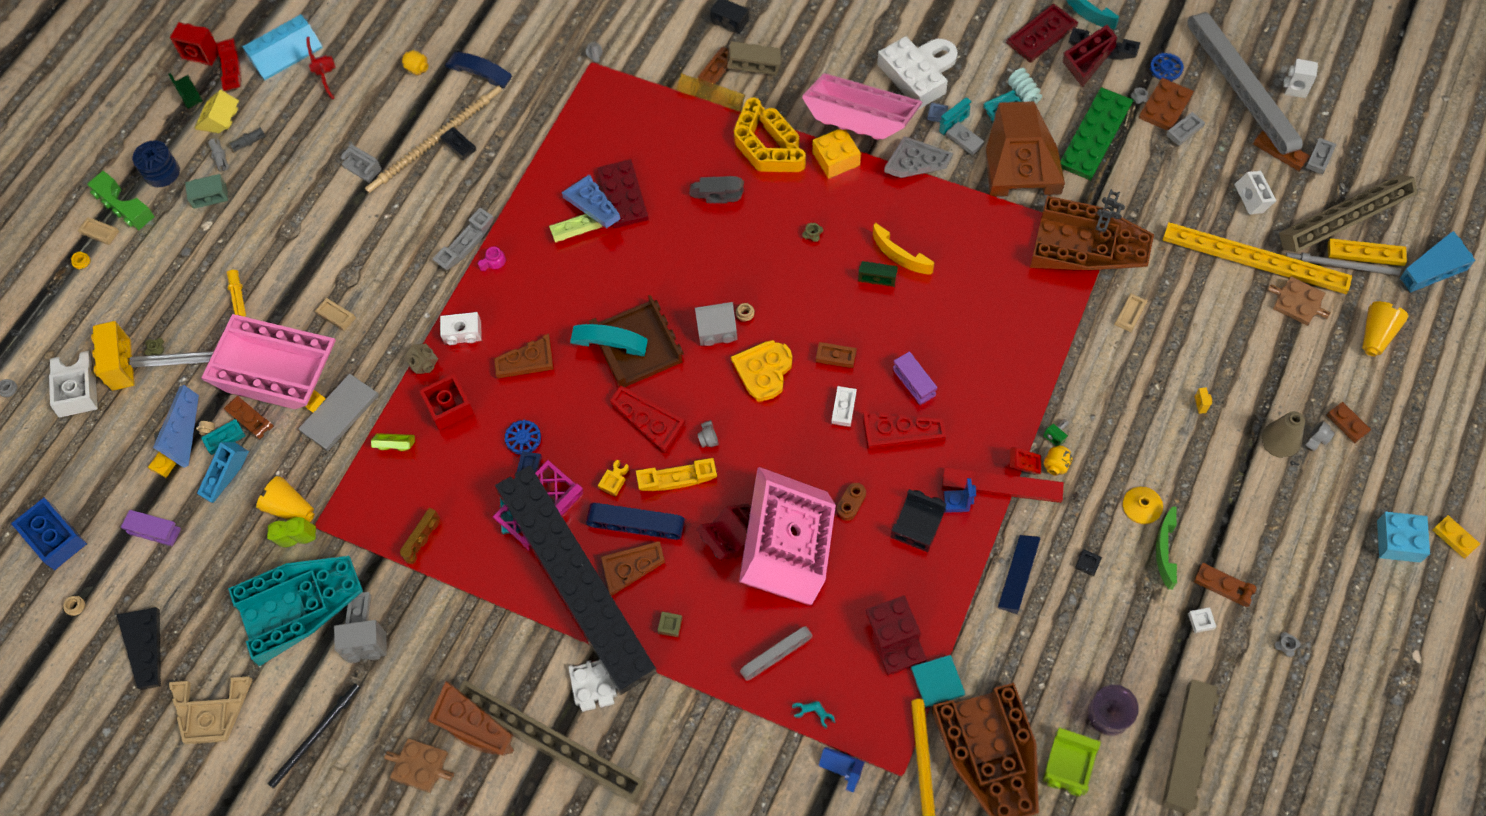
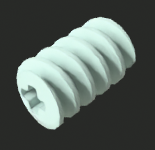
M1025 68L1017 69L1008 79L1009 86L1012 90H1015V94L1019 96L1022 102L1034 101L1037 104L1042 98V95L1039 94L1040 89L1036 88V83L1033 82L1032 78H1029L1030 75L1026 73Z

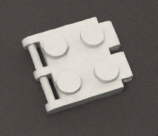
M590 660L586 664L574 667L573 665L568 666L575 704L580 706L582 712L596 709V701H599L600 707L615 704L613 697H617L616 687L599 660L594 662Z

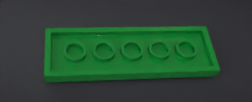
M1101 87L1060 161L1062 169L1091 181L1125 119L1133 99Z

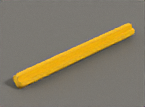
M915 699L912 701L922 816H935L924 700Z

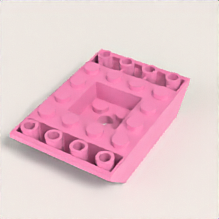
M761 467L757 468L739 582L807 605H812L826 579L836 506L829 493ZM791 526L797 531V536L791 533Z

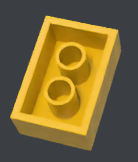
M116 321L93 326L91 339L94 343L92 353L96 362L94 366L95 375L99 376L104 385H107L112 391L135 386L133 367L129 365V358L132 357L130 337Z

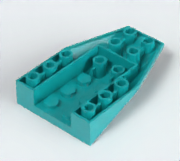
M350 556L286 563L228 588L234 607L240 611L249 639L246 641L250 657L259 666L312 635L363 592Z

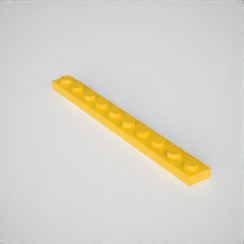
M1170 222L1167 224L1162 240L1288 278L1293 277L1302 282L1343 294L1348 293L1353 276Z

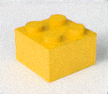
M838 129L813 140V154L828 179L860 166L861 153L847 130Z

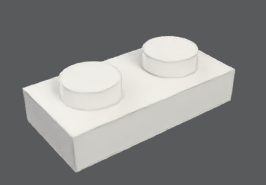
M837 387L831 424L851 427L857 389Z

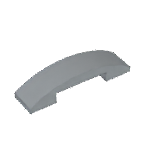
M480 207L469 219L470 224L448 248L444 246L433 258V261L445 270L455 266L480 242L489 229L494 217Z

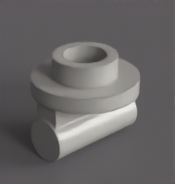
M596 42L589 43L585 50L586 55L593 59V62H599V57L602 55L601 45Z

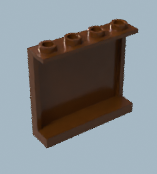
M648 295L649 302L598 323L596 318L589 320V324L626 329L648 339L645 357L626 353L627 349L598 344L619 387L620 385L627 387L682 363L681 355L684 354L680 344L676 345L674 341L676 340L675 334L672 329L669 330L667 328L668 321L665 315L660 314L659 303L657 300L654 301L651 295Z

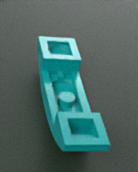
M1066 0L1071 8L1087 21L1101 27L1108 25L1110 29H1116L1119 16L1107 7L1101 11L1087 0Z
M598 324L573 326L570 340L571 344L588 347L589 343L623 348L627 349L626 353L644 357L648 342L647 338L632 331Z

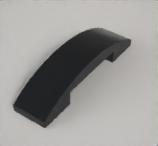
M1073 28L1068 43L1073 46L1087 38L1090 31ZM1123 39L1122 43L1116 42V47L1107 58H1136L1141 42Z

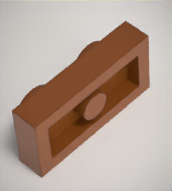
M819 342L816 362L853 368L857 348Z
M1341 402L1326 415L1354 443L1371 431L1344 402Z

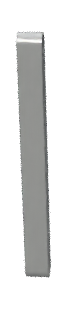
M1203 12L1190 16L1188 18L1189 29L1281 154H1287L1300 150L1303 145L1301 137L1209 13Z

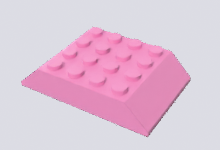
M823 73L802 97L814 118L821 121V123L836 125L843 130H853L860 135H870L877 140L885 139L905 128L922 105L920 100Z
M232 314L201 378L227 393L291 409H298L307 406L336 339Z

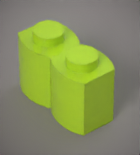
M302 517L291 518L286 522L276 521L268 525L267 539L284 548L291 547L297 543L307 544L316 539V526Z

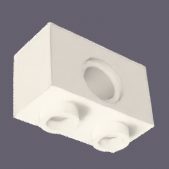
M1296 59L1294 65H1291L1289 68L1288 77H1285L1283 82L1285 95L1306 98L1316 79L1318 62Z
M1261 171L1247 172L1234 184L1249 215L1264 213L1276 202Z
M478 312L440 316V333L444 344L455 345L463 342L474 343L482 341L481 320Z

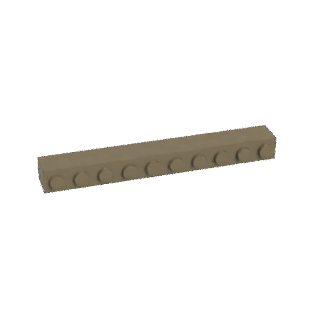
M465 680L462 682L458 690L512 733L514 737L637 805L647 787L644 780Z

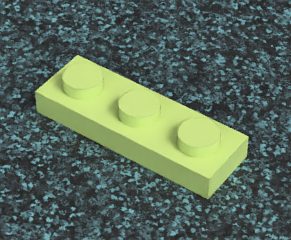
M587 214L549 227L554 241L558 242L603 226Z

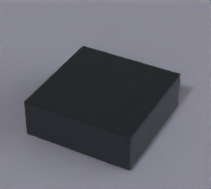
M1083 549L1075 569L1094 577L1102 557Z

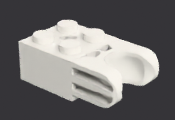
M90 351L80 352L77 363L69 367H65L59 357L50 359V406L59 418L98 409L96 375L94 373L95 361Z

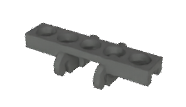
M1110 189L1107 200L1106 197L1102 198V202L1105 205L1103 210L1099 209L1097 211L1100 218L1095 230L1106 232L1111 218L1121 219L1122 215L1120 212L1125 209V206L1117 202L1120 195L1119 191L1116 193ZM1115 195L1116 198L1112 199L1110 198V196ZM1105 217L1108 219L1107 221H1103L1102 218ZM1104 224L1105 227L1100 228L1099 225Z

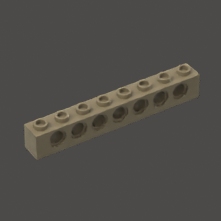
M1397 175L1279 232L1283 250L1295 253L1302 251L1417 195L1415 178Z

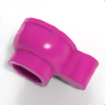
M490 247L486 251L485 259L480 260L478 265L481 271H485L487 268L498 269L505 264L506 258L499 248Z

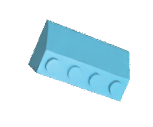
M301 14L242 46L248 59L264 80L309 56L306 37H310L312 53L323 48L312 28Z

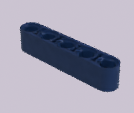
M601 503L590 504L586 524L594 528L674 540L681 539L685 522L684 517L676 514Z

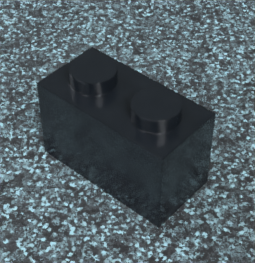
M717 0L710 10V20L717 26L740 34L749 21V9L728 0Z

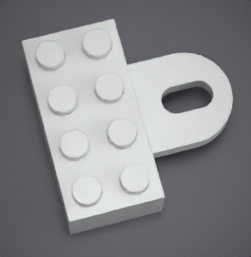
M905 36L878 52L877 65L906 97L922 101L920 106L922 108L946 94L948 80L941 73L955 64L957 48L952 42L945 39H934L917 48ZM942 50L948 52L940 58H935L933 56Z

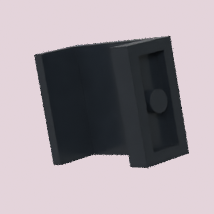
M909 489L899 518L891 530L890 538L929 552L947 503H944L937 497H928L919 490L913 491Z

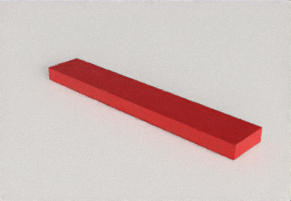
M944 467L942 488L964 490L967 478H971L972 485L976 486V492L1057 503H1062L1064 482Z

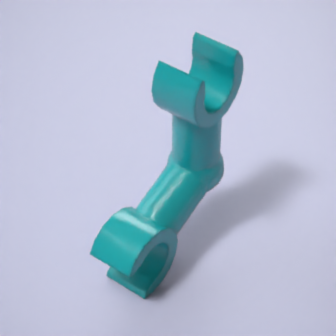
M819 701L804 705L801 703L792 705V708L800 707L802 709L801 713L794 715L796 718H801L804 713L815 711L821 718V724L824 728L827 729V725L824 723L826 718H830L835 723L834 716L827 714Z

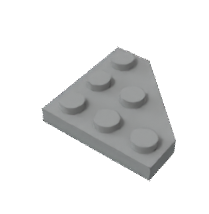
M904 136L885 166L884 172L902 178L943 170L948 167L953 153Z

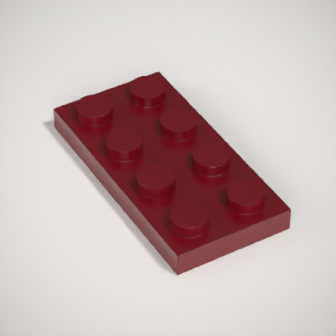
M632 160L597 167L606 199L612 203L620 215V220L613 224L614 229L649 220Z

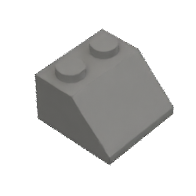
M732 302L695 308L700 346H711L721 342L730 343L737 340Z

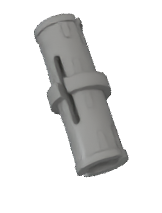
M214 138L210 139L208 144L217 169L219 171L228 170L229 165L225 158L226 153L221 147L220 140L216 138L215 142Z

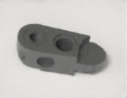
M735 176L700 177V182L690 185L689 194L696 198H706L707 203L735 202L743 194L744 181Z

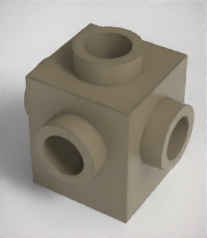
M427 344L411 345L404 357L416 374L430 373L438 360Z

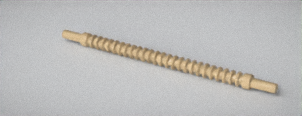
M497 86L486 95L480 96L479 100L476 99V103L473 102L472 106L469 105L468 109L465 108V111H461V114L453 117L454 120H450V123L447 122L446 126L443 125L442 129L439 128L438 132H434V135L431 134V138L427 137V141L423 140V144L419 143V147L416 146L415 150L412 149V152H408V155H404V158H400V161L392 164L393 167H388L389 170H384L385 173L381 172L376 180L365 187V190L371 193L382 183L386 184L389 178L392 179V175L396 176V172L400 173V169L404 170V166L407 167L408 163L411 164L412 160L415 161L416 157L419 158V155H423V151L427 152V148L431 149V145L434 146V143H438V140H441L440 136L452 127L457 129V125L461 126V122L464 123L465 119L468 120V117H472V114L480 111L479 108L483 109V105L487 106L492 98L502 92V89Z

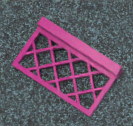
M549 460L535 473L537 477L540 476L541 479L539 480L542 485L543 483L555 482V492L547 493L549 496H555L554 504L561 516L583 494V488L570 480ZM549 467L554 472L555 479H543V472ZM557 482H566L571 486L566 492H557ZM504 505L493 518L529 551L531 547L525 537L520 536L516 532L517 524L514 519L513 521L505 522L500 518L504 512L508 511Z

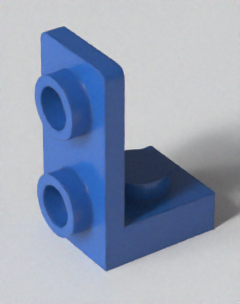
M967 478L964 490L944 491V503H947L945 513L969 512L970 506L974 504V497H976V486L972 485L971 478Z
M824 747L819 766L845 776V780L848 781L846 790L854 793L865 762Z

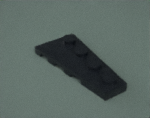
M154 607L117 614L137 688L145 690L160 687V609Z

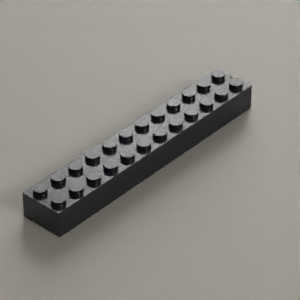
M528 466L514 474V479L510 476L496 484L497 493L617 691L622 695L655 675L656 667L531 466Z

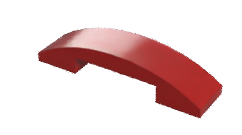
M232 38L217 42V47L221 58L223 77H221L222 89L227 91L240 88L242 76L235 40Z

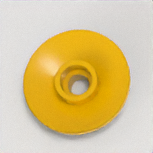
M1132 488L1123 498L1122 506L1125 514L1136 523H1153L1159 519L1163 512L1161 497L1150 488ZM1141 500L1146 501L1148 504L1143 505L1141 503Z

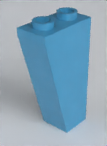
M1453 231L1407 267L1400 279L1411 293L1467 271L1475 262L1472 253L1465 247L1461 238Z

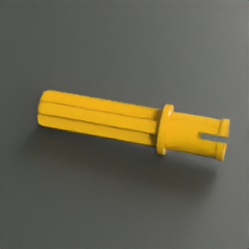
M237 270L227 271L228 290L231 293L234 314L246 317L241 291L243 286L239 280V272Z

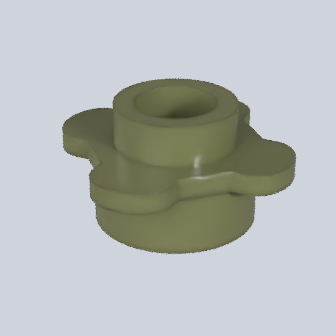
M809 223L806 225V231L803 232L802 236L805 239L809 238L817 242L820 239L819 236L823 232V228L816 223Z
M162 338L147 340L145 342L147 346L145 354L161 355L164 352V346L162 345L164 340Z

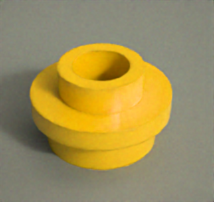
M76 252L71 257V263L76 269H84L90 264V257L86 253Z

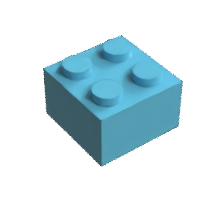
M1385 512L1377 520L1379 558L1421 563L1430 555L1427 516Z

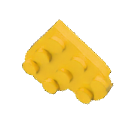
M772 340L732 356L731 361L747 391L757 401L761 402L773 399L783 391V375L792 368V353L786 344L782 345Z

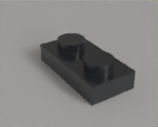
M454 127L440 136L441 141L462 160H465L477 150L476 146Z

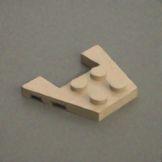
M231 678L229 699L189 702L191 688L189 681L169 682L174 698L172 699L178 715L177 721L182 742L184 744L228 741L252 683V678Z

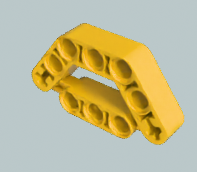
M755 97L747 99L734 129L735 145L758 171H803L806 166V154L802 149H799L798 133L775 108L765 109L761 105L760 100ZM759 120L781 148H766L756 137L754 132Z

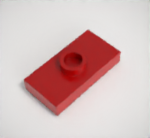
M1012 447L1010 448V467L1033 475L1041 474V455Z

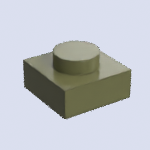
M662 612L658 634L678 637L683 619L682 615Z

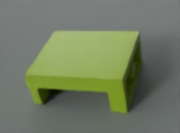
M1059 727L1055 733L1042 781L1047 782L1049 787L1060 789V787L1067 789L1068 793L1075 796L1085 795L1089 789L1088 784L1101 741Z

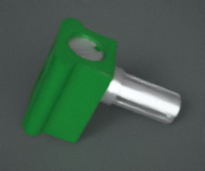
M1063 419L1057 426L1052 424L1046 429L1043 437L1054 446H1061L1068 437L1062 431L1068 425V420Z

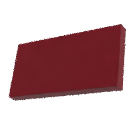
M1053 3L1009 37L1006 44L1031 63L1071 32L1073 28H1076L1078 21Z

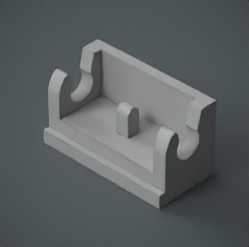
M352 144L349 145V148L341 156V159L345 160L342 166L368 183L382 170L376 158Z

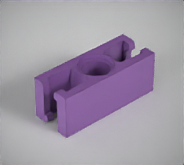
M910 351L894 360V372L919 405L936 396L937 386Z
M129 510L121 526L129 535L172 547L181 530L180 527L175 526L176 523L133 510Z

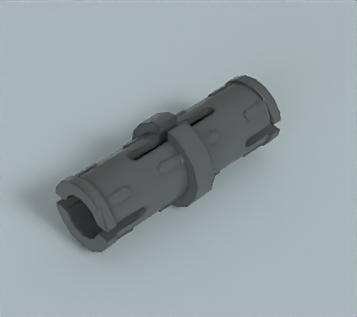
M261 127L248 134L244 133L242 137L229 143L234 152L245 146H252V143L266 136Z

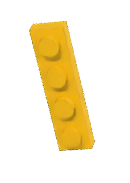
M1331 238L1328 241V258L1405 266L1407 263L1405 246Z

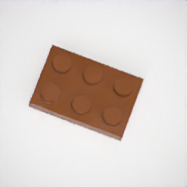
M1161 78L1141 111L1139 119L1168 131L1176 125L1194 91Z

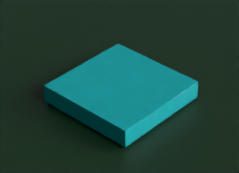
M951 655L911 667L921 699L924 700L925 708L965 696L964 688Z

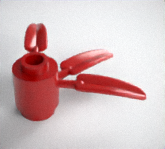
M306 37V45L311 59V63H309L310 70L316 76H322L321 80L331 99H335L328 88L325 73L336 69L332 56L327 55L315 58L310 46V37Z

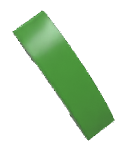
M1173 506L1160 526L1156 541L1158 569L1164 584L1169 590H1173L1177 584V564L1168 563V533H1172L1177 526L1176 507Z

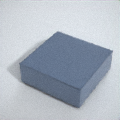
M931 103L927 120L940 122L941 116L948 111V106Z

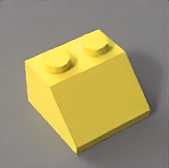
M219 90L206 101L194 128L214 133H221L225 129L228 130L232 124L230 119L238 110L236 106L239 100Z

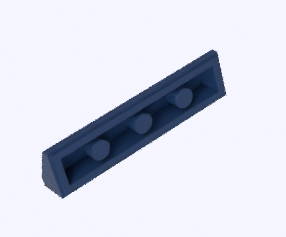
M1019 536L999 601V609L1018 614L1039 546L1040 537Z

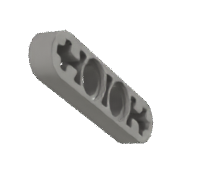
M807 626L800 628L746 664L740 670L746 681L754 678L809 641L813 636Z

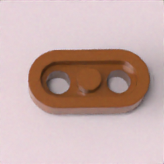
M853 483L849 485L837 506V514L842 520H852L858 513L866 498V489L862 484ZM858 490L860 493L854 494L853 491ZM849 506L851 509L847 511L844 510V507Z

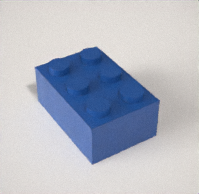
M45 497L11 523L40 559L54 571L87 545L59 510Z

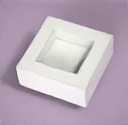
M1210 607L1188 613L1194 633L1214 630L1216 628Z

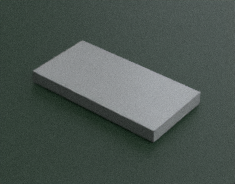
M349 373L317 410L299 427V431L326 451H329L379 395L372 388Z

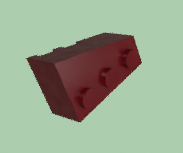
M1105 25L1063 53V64L1082 87H1084L1114 50L1117 36L1108 25Z

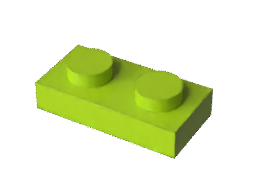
M377 433L371 440V447L378 448L379 450L396 448L399 451H406L415 443V435Z

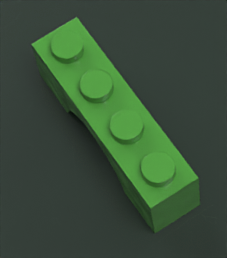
M102 171L87 183L91 189L90 194L96 200L100 198L101 203L107 209L111 207L113 209L112 212L118 218L123 217V221L130 228L134 226L137 230H140L155 217L151 210L138 198L129 201L118 200L121 188L105 171Z

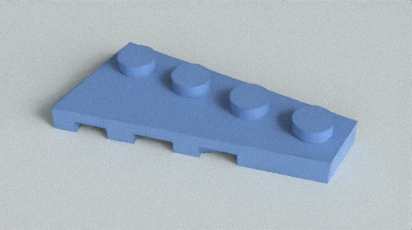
M590 175L562 192L564 199L605 228L620 220L618 211L606 199L605 194L600 191Z
M185 385L179 387L153 446L154 449L183 468L189 466L199 395Z

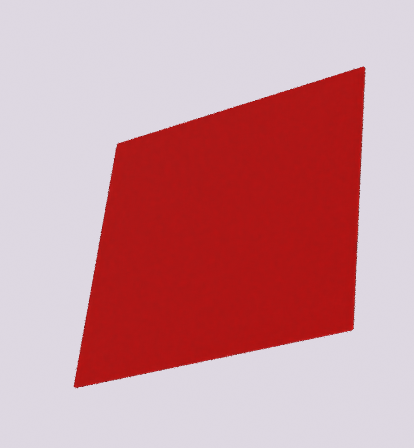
M592 62L588 65L423 344H427L438 358L434 369L430 373L416 374L410 366L408 367L315 523L316 529L589 644L532 549L528 551L512 534H502L501 524L493 518L501 509L500 496L495 485L510 476L512 479L515 478L514 474L517 472L521 455L515 454L508 449L505 443L506 430L512 423L527 420L534 422L541 432V442L537 449L532 452L539 453L542 456L539 469L549 460L570 480L583 488L581 497L562 517L608 592L609 588L601 559L602 556L660 541L665 563L612 595L613 600L656 667L657 674L897 776H903L916 746L912 701L921 699L911 668L889 676L887 675L872 639L873 629L867 617L866 609L905 595L921 632L919 641L926 655L927 662L951 655L1012 497L976 492L974 504L970 506L969 512H944L929 552L890 538L891 530L899 518L909 489L913 491L919 490L926 496L931 498L937 497L943 502L944 491H961L942 488L944 467L1020 477L1022 471L1010 467V448L1017 447L1030 451L1100 270L1030 268L1043 212L926 173L902 178L884 172L885 166L888 163L887 160L860 152V166L828 179L813 154V140L818 137L797 130L795 131L799 135V149H802L806 154L805 169L801 172L758 171L735 145L734 129L740 117V111ZM759 120L754 132L756 137L766 148H781ZM631 159L649 220L615 229L613 225L608 228L603 226L555 242L549 226L585 214L564 199L562 192L588 175L592 177L593 182H596L600 191L603 192L597 167ZM735 176L744 181L743 194L735 202L707 203L706 198H696L689 194L690 185L700 182V177ZM809 223H816L823 228V232L820 233V239L817 242L809 238L805 239L802 236L803 232L806 231V225ZM877 223L890 232V241L912 256L916 257L921 253L934 262L933 273L930 275L914 272L891 260L875 242L873 225ZM490 247L499 248L505 255V264L498 269L487 268L485 271H481L478 262L485 259L487 249ZM866 261L897 266L895 287L858 282L861 262ZM648 295H651L654 301H658L661 309L659 312L661 315H665L668 321L667 328L673 330L676 337L674 341L676 345L680 344L684 353L681 355L682 363L624 388L685 419V425L666 453L611 404L610 399L619 386L599 345L589 343L588 347L570 343L573 326L589 324V320L596 318L598 323L649 302ZM732 302L737 340L730 343L721 342L711 346H700L695 308ZM742 303H748L754 308V317L749 321H741L736 316V309ZM478 312L481 320L482 341L474 343L463 342L455 345L444 344L440 333V316ZM549 333L553 370L497 378L495 358L514 349H521L527 346V343L531 341L536 342ZM772 340L775 343L786 344L792 353V368L783 375V391L773 399L759 402L747 391L731 361V357ZM819 342L857 348L854 367L848 368L816 362ZM909 351L937 386L936 396L919 405L893 370L894 360ZM455 374L474 414L439 430L419 390ZM838 386L857 389L851 427L831 424ZM863 411H870L872 414L888 413L891 416L907 415V417L943 419L946 440L868 449ZM711 420L719 445L702 447L697 433L702 431V423ZM533 427L529 433L536 431V429ZM377 433L415 435V443L406 451H399L396 448L379 450L378 448L371 447V440ZM509 434L508 438L515 437L514 435ZM538 434L532 435L531 437L537 439ZM516 440L510 441V446H512L516 442ZM531 441L529 444L532 447L536 442ZM517 444L514 449L520 450V445ZM527 445L523 446V450L529 449ZM714 459L717 477L714 479L671 490H639L636 476L637 470L655 468L657 471L693 465L694 461ZM619 460L620 466L618 468L623 469L628 464L629 471L627 474L622 475L625 477V482L615 497L599 489L598 484L607 469L613 472L614 462ZM549 467L543 472V479H555L554 472ZM759 467L824 490L829 493L836 505L826 579L812 605H807L739 582L743 556L720 560L714 556L712 549L701 539V535L696 530L701 524L712 523L726 506L747 503L751 506L757 468ZM555 482L543 483V487L547 492H555ZM557 482V492H566L571 487L566 482ZM853 483L862 484L866 489V498L852 520H842L837 514V506L849 485ZM858 490L853 491L854 494L860 493ZM550 496L553 503H555V496ZM591 503H601L680 515L685 518L682 537L679 540L590 527L586 524L589 506ZM849 506L844 507V510L847 511L851 509ZM431 508L439 515V524L429 534L427 543L421 546L417 552V560L413 564H408L401 556L400 550L427 510ZM791 526V533L797 536V531ZM662 612L682 615L683 619L678 637L658 634ZM807 626L813 635L809 641L754 678L745 680L740 670L746 664L800 628ZM819 701L827 714L834 716L835 723L830 718H826L824 723L827 725V729L824 728L821 724V718L815 711L804 713L801 718H796L794 715L801 713L802 709L800 707L792 708V705L795 703L804 705ZM930 707L925 708V717H927Z

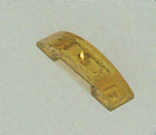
M682 73L676 88L677 91L737 111H741L745 94Z

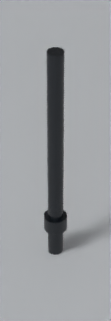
M354 683L344 696L341 695L337 699V704L267 783L270 787L274 789L343 708L346 709L350 705V700L361 689L358 685Z

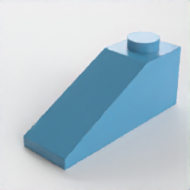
M220 442L197 494L214 503L240 471L249 451L235 442Z

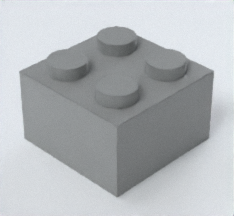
M376 620L334 626L335 651L346 662L357 663L360 662V659L367 658L369 660H378L381 656H387L386 632Z

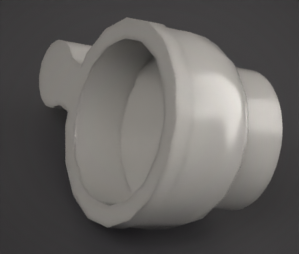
M712 421L702 423V431L697 433L701 446L714 447L719 445Z
M1322 420L1310 433L1305 446L1315 451L1320 443L1326 445L1333 438L1335 432Z

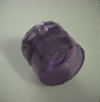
M1121 685L1103 687L1096 693L1088 706V717L1091 725L1098 732L1110 736L1124 733L1135 722L1139 714V704L1135 695ZM1109 708H1111L1113 712H1116V714L1113 717L1111 713H1107Z

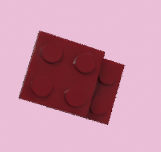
M748 503L726 506L712 523L701 524L696 529L701 535V539L712 549L714 556L720 560L744 555L751 506Z
M905 595L866 609L867 617L873 629L872 639L888 676L927 662L926 655L919 641L921 632Z

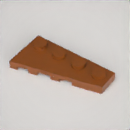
M445 681L428 721L504 756L514 735L450 682Z

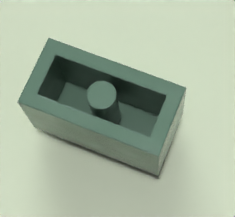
M220 174L185 182L187 200L193 209L229 201L227 186Z

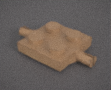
M1290 277L1282 289L1271 284L1267 290L1278 295L1277 302L1273 307L1274 310L1307 326L1316 314L1326 319L1331 314V312L1321 308L1325 292L1293 277Z
M409 738L399 754L387 751L384 757L385 760L395 762L394 770L390 776L392 781L431 793L434 784L439 778L452 781V777H454V772L443 769L448 755L447 751Z

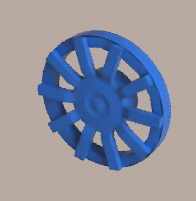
M1162 53L1152 59L1150 69L1154 77L1160 80L1165 78L1173 81L1181 76L1184 65L1176 55Z
M522 420L514 422L505 433V443L508 449L515 454L521 455L522 451L533 452L541 442L540 429L531 421ZM533 427L536 429V431L529 433ZM509 434H512V435L515 436V437H512V438H508V437H509ZM538 434L537 439L532 438L531 436ZM516 440V442L512 446H510L509 442ZM531 441L536 442L532 447L529 444ZM517 444L520 445V450L514 449ZM527 445L529 449L523 450V446Z

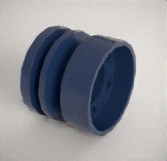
M150 140L142 143L133 152V164L150 186H168L179 176V164L163 142Z

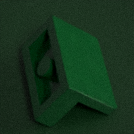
M168 74L188 109L203 102L188 75L175 81L172 74Z
M862 261L859 268L858 282L895 287L898 267Z

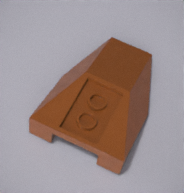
M1035 102L999 103L985 150L989 195L995 197L1008 196L1009 189L1043 188L1044 195L1062 194L1065 180L1057 145Z
M1047 196L1030 268L1100 270L1148 267L1154 234L1122 217L1121 219L1111 218L1106 232L1095 230L1100 218L1097 211L1099 209L1103 210V207ZM1105 217L1102 218L1103 221H1107L1108 219ZM1100 224L1099 227L1104 228L1105 225Z
M1015 683L996 687L992 693L955 703L954 700L933 705L931 712L952 765L989 816H1033L1039 814L1037 743Z

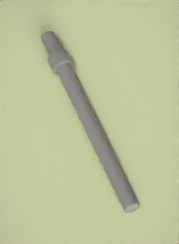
M1286 252L1285 254L1287 257L1314 264L1397 276L1401 272L1400 268L1311 256L1310 253L1302 252L1297 254Z

